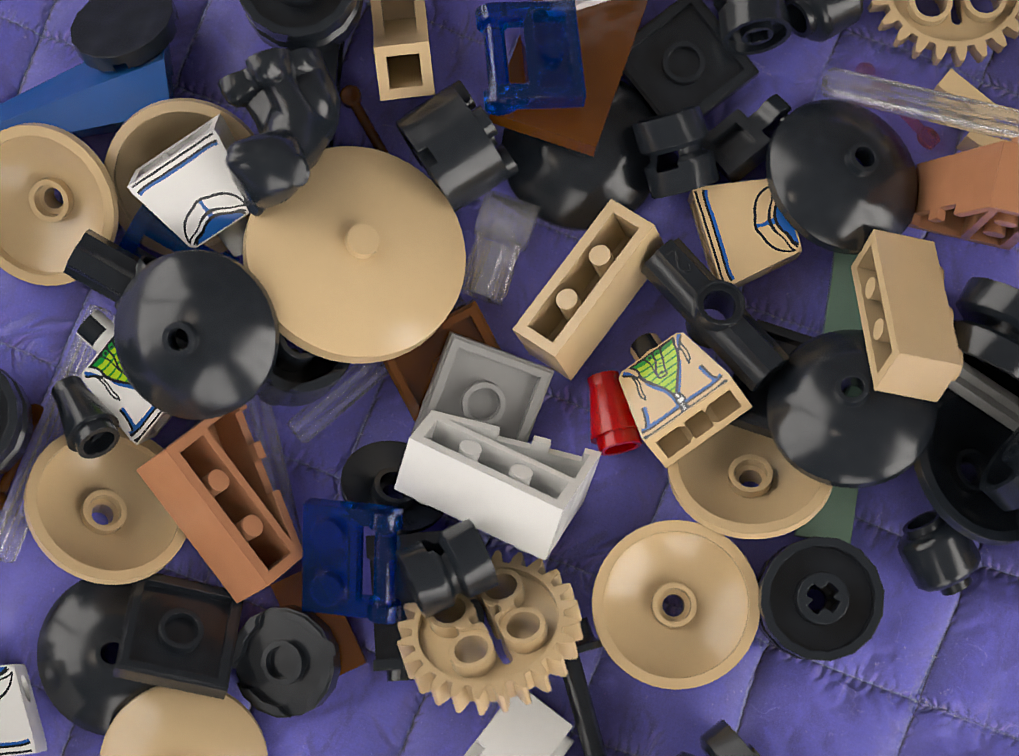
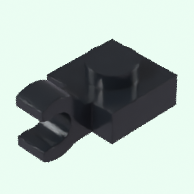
M775 94L768 98L751 116L747 117L737 109L710 130L702 144L703 147L713 150L718 171L731 183L740 181L765 161L768 144L773 132L789 115L788 113L792 110L791 106L778 94Z

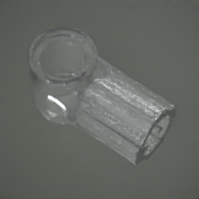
M494 190L487 192L475 224L473 235H476L466 263L464 281L460 292L475 299L502 306L514 276V270L521 251L526 252L540 213V206Z

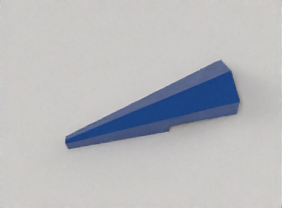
M170 45L145 64L128 68L127 64L123 63L113 65L115 71H101L89 67L83 62L1 103L0 131L24 123H43L64 129L78 138L117 132L124 122L140 109L162 100L175 98L172 83L174 73Z

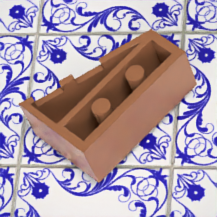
M1019 137L1011 138V142L1003 140L917 164L918 203L908 227L1010 250L1019 243Z
M246 404L226 415L201 420L136 469L236 603L271 585L305 556L280 490L273 491L265 471L262 459L267 456L261 441L254 442L243 414V411L247 409Z

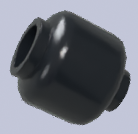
M784 0L788 8L792 32L799 37L816 42H824L855 24L863 12V0Z
M935 510L924 512L904 525L902 528L904 535L901 537L897 548L918 589L927 592L940 591L942 595L949 596L964 590L972 583L970 575L978 568L981 561V555L972 539L962 535L948 525Z

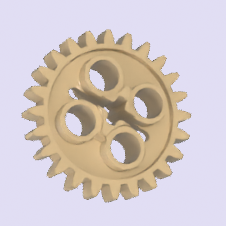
M872 0L868 6L869 12L884 11L886 14L878 26L879 31H885L892 27L899 31L893 42L895 48L910 40L914 43L911 58L916 59L924 49L931 50V59L934 66L940 63L945 53H950L955 67H960L965 61L967 51L970 52L977 63H980L987 56V45L999 54L1007 46L1005 36L1016 39L1019 36V0H990L993 12L989 13L976 10L971 5L970 0H954L956 13L960 20L958 25L954 24L951 19L953 0H933L940 10V15L934 17L922 14L917 9L915 0Z
M497 550L494 552L491 561L498 577V586L472 598H467L460 593L456 595L454 606L428 618L423 617L416 603H405L403 608L407 620L398 622V629L402 639L397 641L408 677L409 679L415 678L421 694L431 691L435 704L438 706L452 698L455 710L458 713H461L468 703L472 701L476 703L479 715H484L489 703L494 701L498 702L503 712H508L510 698L518 696L526 705L531 704L529 690L533 687L549 693L551 691L549 674L566 677L568 673L564 659H577L578 652L575 642L583 639L580 626L582 617L578 601L574 598L571 584L562 583L558 569L546 573L542 559L538 558L526 567L523 553L518 552L507 563L503 562L501 552ZM471 599H477L481 604L494 636L501 640L504 653L510 660V664H504L500 660L486 626L479 622L476 609L470 601Z

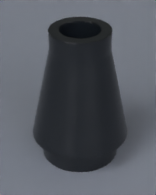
M68 376L59 380L53 386L51 395L57 404L69 449L78 452L81 457L86 459L97 458L108 453L116 446L120 438L117 417L84 385L80 377Z

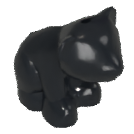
M305 47L293 51L285 48H270L260 51L246 59L247 68L219 79L218 86L222 96L229 104L235 107H245L254 120L259 134L230 144L225 158L232 180L243 196L249 213L254 216H260L267 208L288 200L298 188L308 182L310 170L316 165L336 133L340 117L341 98L327 68L323 53L318 48Z

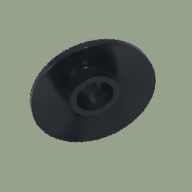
M378 441L359 448L347 459L340 478V489L345 504L360 521L382 532L405 535L430 528L440 520L444 512L421 504L414 498L394 489L407 443Z

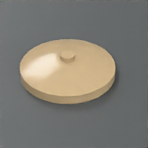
M358 146L325 148L316 165L310 170L308 182L298 188L288 200L267 208L260 216H254L250 213L243 237V266L256 276L267 291L275 308L279 332L289 341L311 354L337 362L352 364L382 362L399 357L415 349L431 337L447 318L459 297L464 281L466 252L462 229L454 210L442 191L423 172L410 163L389 153L372 148Z

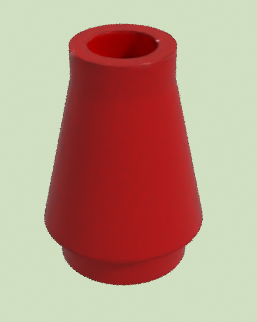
M615 370L596 373L587 378L590 395V439L592 444L597 445L598 451L602 452L601 455L603 456L626 453L642 445L638 428L619 382V372Z

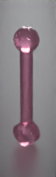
M861 62L856 66L854 70L856 79L861 83H868L915 131L918 142L924 148L931 150L940 142L939 134L933 128L924 126L875 75V67L871 63Z

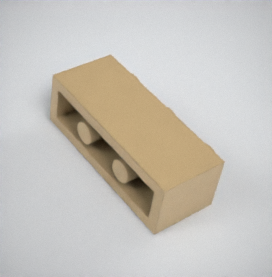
M610 199L512 330L530 355L570 381L574 378L646 282L647 278L641 272L642 267L656 250L664 245L655 225Z
M873 229L862 251L859 252L851 265L874 390L937 402L951 381H955L959 377L963 366V353L958 348L953 326L954 313L948 304L944 287V270L939 265L935 242Z

